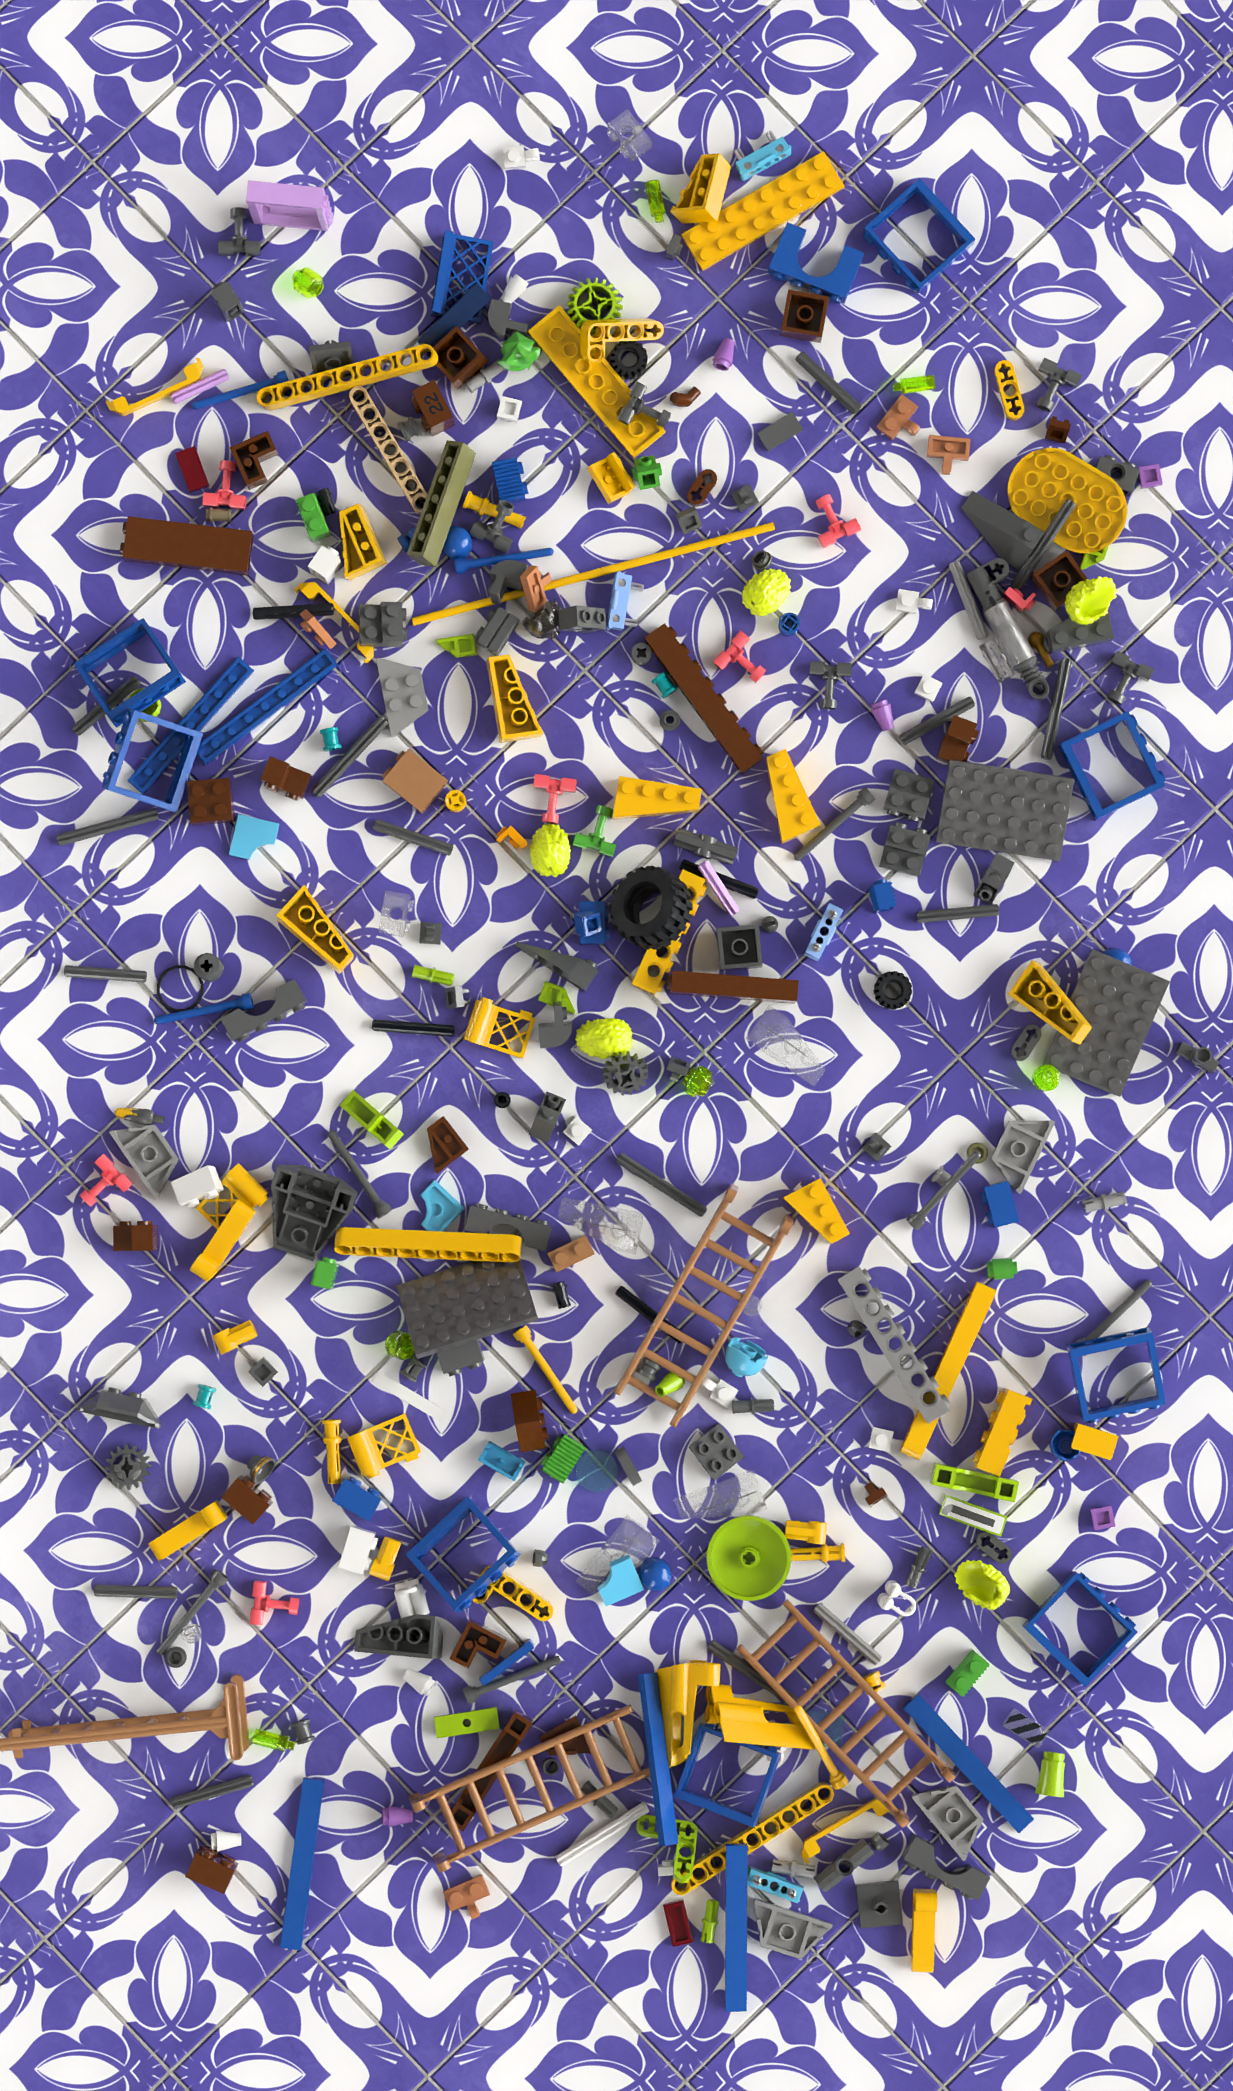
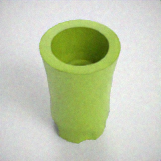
M1044 1751L1039 1780L1035 1790L1036 1794L1064 1797L1065 1754Z

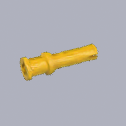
M472 491L468 492L462 508L472 509L479 512L481 516L487 514L496 518L498 514L496 511L497 505L490 503L489 498L485 497L483 499L472 494ZM512 512L511 516L505 517L504 522L522 529L526 516Z
M341 1419L322 1420L325 1431L323 1442L326 1444L328 1484L341 1483L339 1443L342 1441V1437L339 1436Z
M841 1543L839 1546L823 1544L821 1547L790 1548L792 1561L822 1560V1562L827 1563L828 1561L841 1560V1562H845L844 1543Z

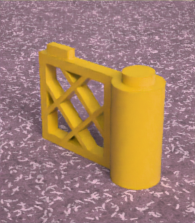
M484 997L476 1000L463 1040L523 1059L536 1020L532 1018L533 1013L524 1010L516 1013L492 1004L493 1000ZM498 1012L507 1014L510 1023L500 1027L496 1020ZM521 1019L530 1021L528 1029L519 1033L515 1022ZM512 1024L517 1036L506 1040L501 1029ZM499 1031L504 1042L497 1046L490 1044L491 1035ZM524 1034H526V1035H525V1039H524V1041H523V1039H522L521 1036L524 1035ZM519 1037L522 1043L520 1053L512 1051L508 1042ZM506 1044L508 1049L502 1048L501 1046Z
M238 1163L221 1181L222 1186L225 1185L230 1190V1199H219L218 1192L216 1199L207 1200L204 1198L196 1209L218 1230L220 1227V1216L228 1215L220 1214L219 1202H231L232 1209L234 1202L239 1200L251 1209H254L257 1205L261 1207L269 1199L267 1197L269 1192ZM207 1202H216V1214H208L202 1207Z
M405 1413L347 1437L362 1477L367 1476L368 1479L379 1475L378 1470L404 1459L408 1463L419 1458L417 1454L421 1453ZM403 1419L406 1426L403 1435L391 1431L394 1422ZM391 1424L389 1429L384 1428V1426ZM377 1429L387 1431L383 1443L374 1439L373 1431ZM407 1431H408V1434H409L410 1438H408V1437L405 1436ZM390 1433L401 1437L397 1449L386 1445ZM404 1439L413 1443L414 1451L405 1453L399 1450ZM377 1444L382 1445L380 1451ZM384 1447L396 1451L393 1459L384 1463L381 1456ZM398 1452L404 1454L400 1457H397Z

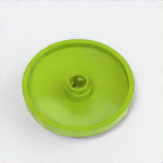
M745 1515L727 1521L714 1533L708 1545L707 1567L710 1576L720 1590L735 1599L755 1601L772 1595L785 1582L791 1568V1549L786 1536L777 1525L763 1517Z

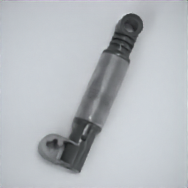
M996 558L971 571L966 576L983 606V615H985L984 617L988 620L990 628L993 630L996 638H998L997 640L1013 670L1017 671L1018 674H1022L1020 677L1024 678L1023 683H1027L1025 687L1031 698L1036 701H1042L1049 695V684L1043 675L1040 676L1042 672L1038 671L1040 669L1039 666L1036 667L1037 657L1006 599L1001 597L995 586L1004 581L1009 575L1008 563L1002 558ZM995 566L1004 567L1002 574L994 573L996 580L992 581L986 569L990 567L991 571L994 572ZM1037 684L1045 687V691L1041 695L1033 692V688Z

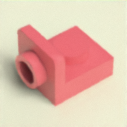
M1009 587L1002 596L1020 613L1024 609L1028 611L1036 603L1033 600L1036 596L1034 592L1024 600V595L1016 588L1012 589Z

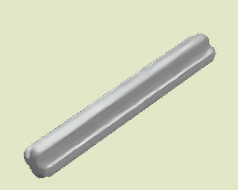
M954 561L949 564L950 571L976 638L978 640L984 639L988 636L987 630L960 561Z
M819 1603L813 1610L816 1615L871 1663L876 1665L880 1662L882 1656L823 1604Z

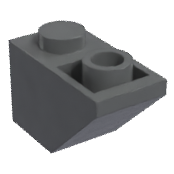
M996 853L973 895L992 905L1015 862Z
M546 1092L529 1135L548 1143L566 1099Z

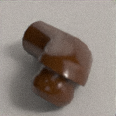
M693 386L687 394L673 392L670 395V401L677 407H688L697 399L701 392Z

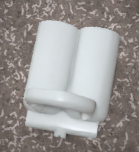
M418 1578L409 1581L406 1579L402 1583L395 1584L396 1590L394 1595L401 1618L415 1614L426 1615L430 1613L423 1586L419 1583Z
M887 1581L885 1584L886 1593H881L877 1598L879 1606L884 1610L892 1609L902 1616L912 1615L916 1610L915 1600L902 1592L900 1585L896 1581ZM900 1595L904 1600H909L912 1603L911 1610L903 1612L900 1610V1607L894 1606L893 1597Z

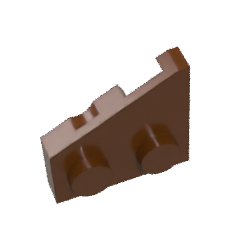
M444 1116L427 1128L434 1168L437 1174L469 1150Z
M575 1715L539 1736V1739L543 1743L582 1725ZM583 1734L562 1743L567 1755L591 1754ZM554 1747L546 1750L549 1756L557 1755Z

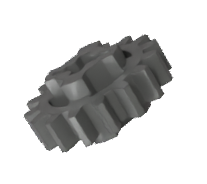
M627 1051L625 1056L619 1052V1057L617 1058L612 1055L611 1062L606 1061V1068H603V1080L606 1082L607 1088L613 1087V1093H617L619 1090L623 1096L625 1091H628L630 1095H632V1090L634 1089L639 1092V1085L645 1086V1079H648V1067L644 1063V1059L638 1060L637 1053L630 1056L629 1051Z
M125 1444L124 1449L118 1446V1452L111 1451L112 1458L106 1459L110 1463V1466L105 1467V1470H110V1474L106 1477H113L114 1480L111 1484L114 1485L118 1482L119 1489L126 1485L127 1490H131L132 1484L138 1488L139 1481L142 1483L146 1482L144 1475H150V1472L146 1471L147 1468L151 1467V1464L146 1463V1460L150 1457L142 1455L145 1451L144 1449L137 1451V1445H134L132 1449H130L129 1444ZM123 1454V1460L115 1464L116 1459ZM132 1454L136 1455L141 1462H137L135 1459H133ZM127 1461H129V1465H133V1469L129 1470V1472L123 1468ZM141 1470L140 1475L133 1480L134 1473ZM116 1472L121 1473L124 1477V1480L119 1478Z

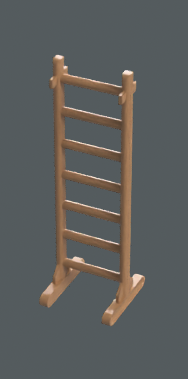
M732 1183L614 1390V1393L620 1396L628 1383L676 1410L669 1423L675 1428L783 1238L789 1233L793 1225V1218L786 1214L780 1223L779 1232L775 1239L725 1212L728 1204L732 1203L738 1192V1187ZM720 1219L770 1246L759 1267L709 1239ZM705 1246L754 1274L743 1294L694 1267ZM689 1274L739 1301L728 1321L678 1294ZM673 1301L723 1329L712 1349L663 1322ZM658 1328L708 1356L697 1376L647 1349ZM642 1356L692 1383L681 1404L666 1395L663 1397L658 1396L654 1388L631 1376Z
M787 1599L782 1605L792 1616L752 1655L742 1644L736 1650L793 1710L797 1705L803 1707L842 1668L859 1684L819 1724L806 1712L805 1714L819 1738L892 1813L897 1823L904 1828L910 1822L909 1816L901 1808L898 1810L891 1801L931 1762L940 1769L941 1775L949 1783L956 1777L954 1771L924 1743ZM799 1621L814 1639L773 1678L758 1660ZM821 1645L837 1662L795 1701L780 1683ZM865 1691L881 1709L840 1748L824 1730ZM888 1715L903 1732L862 1772L846 1754ZM910 1738L922 1750L925 1756L884 1795L869 1777Z
M235 1674L231 1678L230 1682L224 1686V1699L216 1709L34 1728L31 1727V1719L22 1720L23 1729H12L8 1732V1738L0 1739V1751L14 1750V1759L23 1758V1749L211 1730L220 1739L228 1738L230 1757L233 1760H240L244 1751L250 1746L244 1679L240 1674Z
M631 1704L421 1795L418 1792L409 1796L408 1798L414 1812L425 1809V1802L437 1798L458 1851L447 1856L444 1851L432 1856L439 1873L450 1869V1863L650 1776L649 1767L641 1769L620 1717L634 1712ZM613 1721L634 1774L612 1783L591 1730ZM581 1734L586 1739L605 1787L584 1796L562 1745L563 1742ZM552 1747L556 1750L575 1796V1800L557 1808H554L533 1758V1755ZM524 1759L546 1810L545 1813L527 1821H524L503 1768ZM494 1772L497 1775L517 1824L497 1834L493 1830L474 1784V1781ZM466 1785L487 1835L486 1839L468 1847L464 1844L444 1795Z

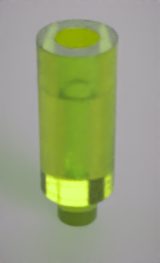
M659 180L645 182V189L650 214L652 217H655L656 223H661L664 221L665 208Z
M934 375L902 378L900 382L893 383V390L901 391L902 394L935 390Z
M257 1728L252 1740V1744L285 1752L286 1749L293 1751L296 1742L288 1741L289 1737Z

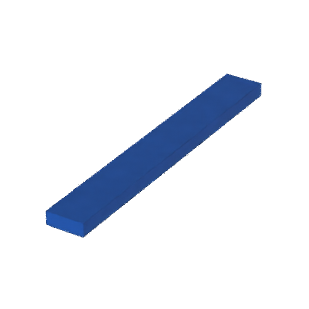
M325 648L201 741L197 755L206 766L339 665Z
M237 657L178 724L201 732L253 674L254 670L240 657ZM172 730L127 781L144 795L181 754L188 734Z
M657 1672L639 1674L638 1679L659 1846L678 1844Z
M919 1693L903 1707L1018 1833L1034 1820Z
M303 1778L280 1948L300 1951L302 1949L325 1781L322 1779Z
M747 1843L726 1844L725 2012L747 2011Z

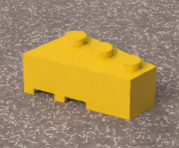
M719 153L701 155L689 176L691 180L687 188L682 189L680 193L682 197L678 204L672 207L670 212L682 224L717 222L731 165Z
M357 503L340 511L345 578L351 581L388 564L364 507Z
M821 1178L783 1197L830 1244L850 1234Z

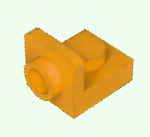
M505 826L497 833L498 838L496 841L499 844L509 836L511 838L509 842L515 849L520 847L524 851L529 846V843L512 826L509 828Z

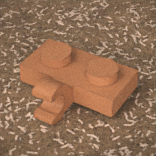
M901 394L877 425L876 429L892 441L902 428L915 436L920 430V426L909 419L916 412L918 406Z
M929 435L927 457L943 459L942 474L950 475L952 460H969L971 439Z
M530 565L520 576L529 612L537 613L547 602L543 587L551 582V576L549 572L542 576L538 566Z
M306 609L300 613V616L305 620L300 623V626L306 632L314 631L316 633L314 636L316 641L321 646L325 644L332 649L336 642L316 618Z
M481 1874L444 1890L443 1894L451 1912L467 1905L471 1919H475L481 1915L475 1901L489 1896L490 1892Z

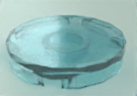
M592 1450L585 1453L579 1459L576 1467V1476L580 1485L586 1490L593 1492H603L609 1489L616 1481L618 1474L614 1458L601 1450Z

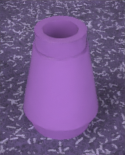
M723 338L712 358L713 366L718 370L727 371L732 366L735 341L732 339Z
M887 699L872 704L873 710L871 712L883 732L894 728L891 704H888Z
M393 1806L382 1808V1825L391 1827L413 1821L412 1809Z

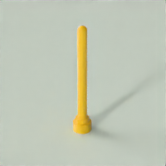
M525 1325L514 1332L513 1336L515 1339L524 1343L571 1414L577 1413L576 1405L531 1340V1331L528 1326Z
M797 1705L794 1711L830 1773L829 1781L835 1790L842 1789L848 1783L844 1772L837 1770L803 1708Z

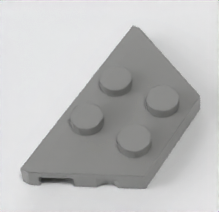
M376 658L391 738H393L429 711L421 669Z
M1008 1121L990 1159L1006 1180L1009 1181V1184L1016 1193H1022L1055 1121Z
M156 1125L110 1131L109 1133L154 1199L158 1198L179 1161L178 1156Z
M957 1785L913 1794L911 1796L912 1799L959 1857L965 1861L970 1847L974 1843L977 1831L984 1820Z
M756 1898L754 1899L761 1947L802 1959L833 1926L830 1922Z

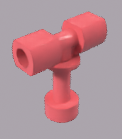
M220 461L219 470L223 471L222 489H218L217 493L204 492V507L219 508V505H226L231 509H246V496L234 495V491L230 490L231 473L236 472V462Z
M830 494L815 501L818 509L823 508L831 524L828 527L829 531L818 536L823 549L837 543L836 539L845 535L849 537L861 531L856 518L846 523L843 520L838 521L830 505L834 502Z
M740 630L731 640L732 644L725 652L722 651L713 663L723 671L730 662L734 664L737 661L751 673L749 678L756 683L765 674L766 670L761 665L758 667L754 666L743 656L745 651L742 648L748 643L750 638Z
M535 774L534 788L546 789V793L549 794L547 813L542 814L541 822L558 824L559 815L555 814L557 797L562 795V792L575 793L576 779L562 778V780L550 779V776Z
M102 1154L94 1163L103 1171L101 1173L103 1178L90 1191L85 1189L80 1194V1197L91 1207L97 1202L95 1197L108 1184L111 1186L116 1184L125 1192L134 1183L124 1173L120 1174L113 1166L114 1163L105 1154Z
M254 1580L252 1592L254 1607L251 1608L249 1624L262 1625L264 1612H268L269 1608L289 1610L291 1615L298 1614L299 1598L291 1597L290 1601L270 1600V1595H266L267 1581Z

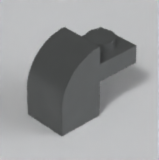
M491 299L488 320L493 334L502 340H505L506 333H510L509 335L512 336L516 331L527 337L528 324L510 320L512 303Z
M504 560L493 566L489 572L491 583L488 590L492 603L500 605L507 587L523 591L520 576L528 569V564L515 560Z
M562 1001L553 1002L555 1022L538 1024L540 1048L560 1046L571 1035L572 1021L563 1022V1020L567 1019V1009L562 1007Z

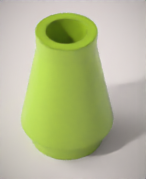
M670 1371L655 1387V1391L658 1396L663 1397L682 1389L685 1379Z

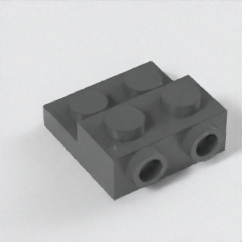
M381 602L380 605L359 604L360 646H402L404 640H407V628H403V621H406L407 613L406 608H402V602Z
M895 768L883 809L887 810V814L899 817V814L907 816V820L919 823V820L923 821L935 780Z
M895 822L894 826H889L879 867L920 877L931 835H928L925 829L915 828V831L906 829L907 825Z

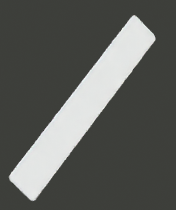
M378 1372L373 1380V1383L440 1422L447 1413L446 1410L381 1372Z

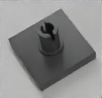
M328 340L325 344L309 346L313 374L354 363L350 341L336 342L331 340V343H329ZM346 374L343 379L351 378L352 374Z
M898 1880L856 1885L861 1929L903 1924Z

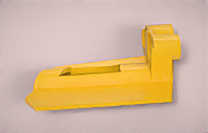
M690 1660L687 1664H678L657 1670L669 1768L680 1765L686 1761L690 1754L697 1685L719 1686V1663ZM682 1714L684 1716V1741L683 1746L680 1747Z
M730 1685L707 1686L706 1701L708 1705L705 1710V1722L707 1724L721 1725L724 1742L815 1750L795 1711L790 1706L733 1697ZM763 1711L784 1712L792 1724L768 1722Z

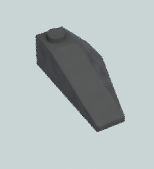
M972 491L961 507L969 520L985 537L988 544L996 551L998 557L1004 559L1009 566L1018 572L1044 534L1043 531L1028 521Z
M520 942L515 944L516 948L584 992H586L599 972L596 969L597 964L588 958L584 961L581 958Z
M415 1614L356 1630L354 1652L428 1659L442 1658L443 1634L437 1616Z

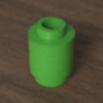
M1012 1257L992 1259V1261L987 1262L988 1278H994V1280L1014 1278V1274H1018L1017 1261L1012 1262Z

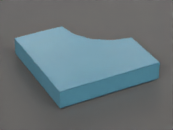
M238 814L229 855L250 860L253 852L259 847L266 844H275L280 824Z
M436 1180L420 1195L425 1201L427 1209L425 1219L421 1225L427 1231L444 1232L465 1209Z
M629 1554L610 1562L611 1570L609 1577L597 1587L605 1606L644 1590Z

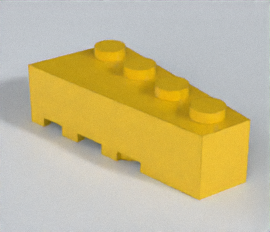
M619 776L613 820L696 813L699 811L702 789Z
M303 885L276 915L277 921L340 974L353 960L354 954L309 893L307 887Z
M1031 960L1008 995L1069 1040L1081 1044L1091 1030V1025L1040 963Z

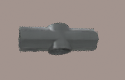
M681 828L678 829L673 846L694 852L693 854L710 860L712 858L733 865L738 850L737 847L719 842L714 837L705 834L699 835Z
M862 1838L844 1854L837 1856L834 1862L814 1877V1880L826 1893L843 1878L851 1875L858 1866L875 1852L865 1839ZM846 1860L850 1863L847 1870H841L838 1867L841 1861Z

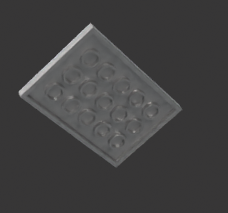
M950 759L936 842L1060 861L1075 779Z
M1091 949L1070 1001L1092 1028L1081 1044L1072 1042L1059 1031H1056L1042 1065L1051 1069L1056 1068L1058 1072L1120 1097L1170 981Z
M521 1260L517 1262L471 1261L396 1285L417 1359L538 1321Z

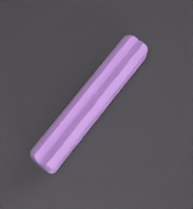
M222 369L172 392L170 396L175 404L180 403L229 380L228 373L225 369Z
M706 860L700 863L698 866L699 870L728 915L733 916L738 913V906L709 861Z

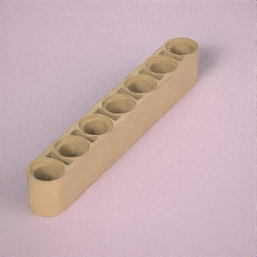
M361 386L352 388L349 398L353 408L416 514L421 515L422 509L417 508L416 504L420 500L426 501L427 493L368 392ZM356 394H363L365 398L361 402L354 401V396ZM368 411L375 413L374 418L371 420L364 418L365 413ZM378 429H383L386 432L381 438L374 435ZM388 447L396 449L393 455L385 454V450ZM400 464L406 466V471L403 473L395 471L396 467ZM410 482H414L417 485L413 491L406 489V485Z

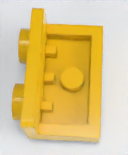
M615 452L610 453L605 459L587 468L608 504L628 495L635 488L631 476L627 474L621 459L617 457Z

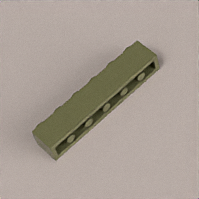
M446 441L406 554L419 565L437 566L476 455L464 442Z

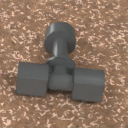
M241 207L231 208L230 218L235 220V236L231 237V241H218L219 256H234V253H246V256H260V241H248L247 237L243 236V220L247 219V209Z
M1044 358L1038 371L1048 375V380L1051 384L1045 397H1040L1036 406L1041 410L1051 412L1055 405L1052 399L1058 386H1063L1065 383L1076 388L1082 375L1070 369L1065 371L1057 367L1058 363Z
M635 381L629 394L628 404L623 406L617 420L629 426L634 414L639 415L641 412L658 420L657 425L665 428L671 412L663 410L661 413L644 405L645 400L642 398L647 386Z
M499 500L496 506L498 514L494 523L487 526L476 521L469 534L481 541L484 538L494 543V548L506 554L513 540L502 534L501 525L506 516H511L514 505L509 501Z
M1119 651L1116 652L1111 664L1122 669L1123 677L1116 690H1111L1107 698L1118 705H1122L1126 698L1123 693L1129 681L1139 677L1148 682L1155 669L1143 663L1138 665L1130 661L1129 656Z
M810 661V675L822 676V680H826L825 699L820 700L821 709H837V700L833 699L834 681H837L839 677H851L852 663L837 662V665H825V662Z
M1184 1041L1180 1043L1175 1054L1188 1061L1191 1059L1193 1064L1199 1065L1200 1068L1211 1074L1214 1073L1220 1062L1212 1057L1210 1049L1206 1047L1196 1049Z

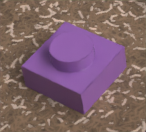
M1159 464L1138 467L1140 469L1138 475L1141 489L1162 486Z
M1111 1505L1090 1509L1094 1530L1116 1527Z

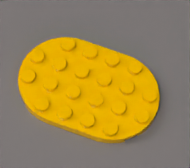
M1044 448L1033 451L1016 464L1010 475L1007 490L1012 511L1015 515L1028 521L1044 533L1066 499H1070L1076 504L1053 542L1069 551L1076 553L1100 551L1111 545L1124 529L1127 519V502L1120 486L1107 474L1065 450Z

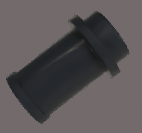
M329 488L317 491V499H320L324 515L328 516L330 513L338 512L331 496L332 491Z
M506 1092L496 1094L494 1103L497 1107L506 1108L510 1105L511 1098ZM501 1096L506 1097V1102L503 1104L498 1101Z
M564 1281L552 1284L553 1288L551 1291H554L558 1309L571 1306L566 1291L567 1284L565 1285Z

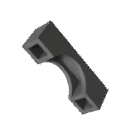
M293 979L276 988L275 1003L265 1014L252 1016L238 1008L220 1019L231 1040H237L240 1043L250 1037L249 1033L255 1030L258 1033L268 1028L267 1024L273 1020L277 1023L285 1019V1014L293 1010L296 1013L304 1009V1004L307 1003V1000L297 981Z
M476 1203L475 1207L470 1206L464 1230L487 1234L496 1225L509 1224L521 1232L526 1247L546 1251L552 1227L548 1226V1221L537 1219L536 1223L528 1221L529 1216L516 1214V1217L508 1216V1211L496 1208L495 1212L487 1210V1205Z
M913 1834L902 1855L905 1860L904 1864L914 1870L917 1867L924 1870L923 1874L933 1880L935 1878L942 1880V1885L951 1890L954 1887L962 1891L961 1895L969 1900L973 1898L979 1900L990 1880L989 1874L971 1864L959 1871H947L941 1868L934 1859V1845L916 1834Z

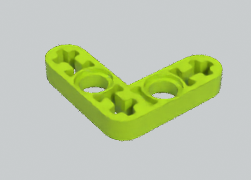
M641 1816L636 1824L638 1834L658 1839V1833L654 1832L656 1816ZM675 1819L676 1828L677 1826L680 1827L677 1835L678 1844H676L673 1877L679 1883H686L691 1879L693 1873L698 1829L693 1822ZM644 1822H648V1826H651L648 1827V1830H644V1826H642ZM686 1828L690 1829V1836H686V1833L683 1832ZM683 1847L689 1848L691 1855L683 1857L679 1850ZM682 1863H686L685 1876H681V1873L679 1872L681 1870Z

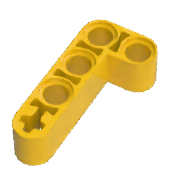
M650 318L588 320L581 326L580 352L584 359L593 363H599L605 356V342L657 340L663 335L664 328L660 322ZM632 325H634L635 330L632 334H630L629 329ZM595 326L596 332L591 336L590 330ZM615 326L614 334L610 335L611 327ZM595 347V354L590 357V351Z
M238 1200L203 1253L195 1260L190 1271L206 1282L212 1279L256 1211Z
M216 1500L154 1539L148 1545L157 1560L161 1561L229 1517L219 1501Z
M492 1565L486 1566L479 1575V1577L482 1576ZM504 1571L498 1581H492L487 1586V1591L483 1598L475 1597L472 1600L475 1603H483L488 1599L492 1591L495 1590L540 1621H547L553 1615V1606L549 1601ZM505 1582H512L515 1586L514 1591L510 1593L505 1592L503 1584ZM523 1594H530L532 1602L530 1604H523L520 1597ZM536 1599L539 1600L537 1604L538 1606H540L541 1608H544L545 1606L548 1607V1615H540V1609L536 1606L534 1611L531 1609L534 1606Z
M913 1889L912 1972L933 1973L935 1912H937L938 1905L935 1889Z

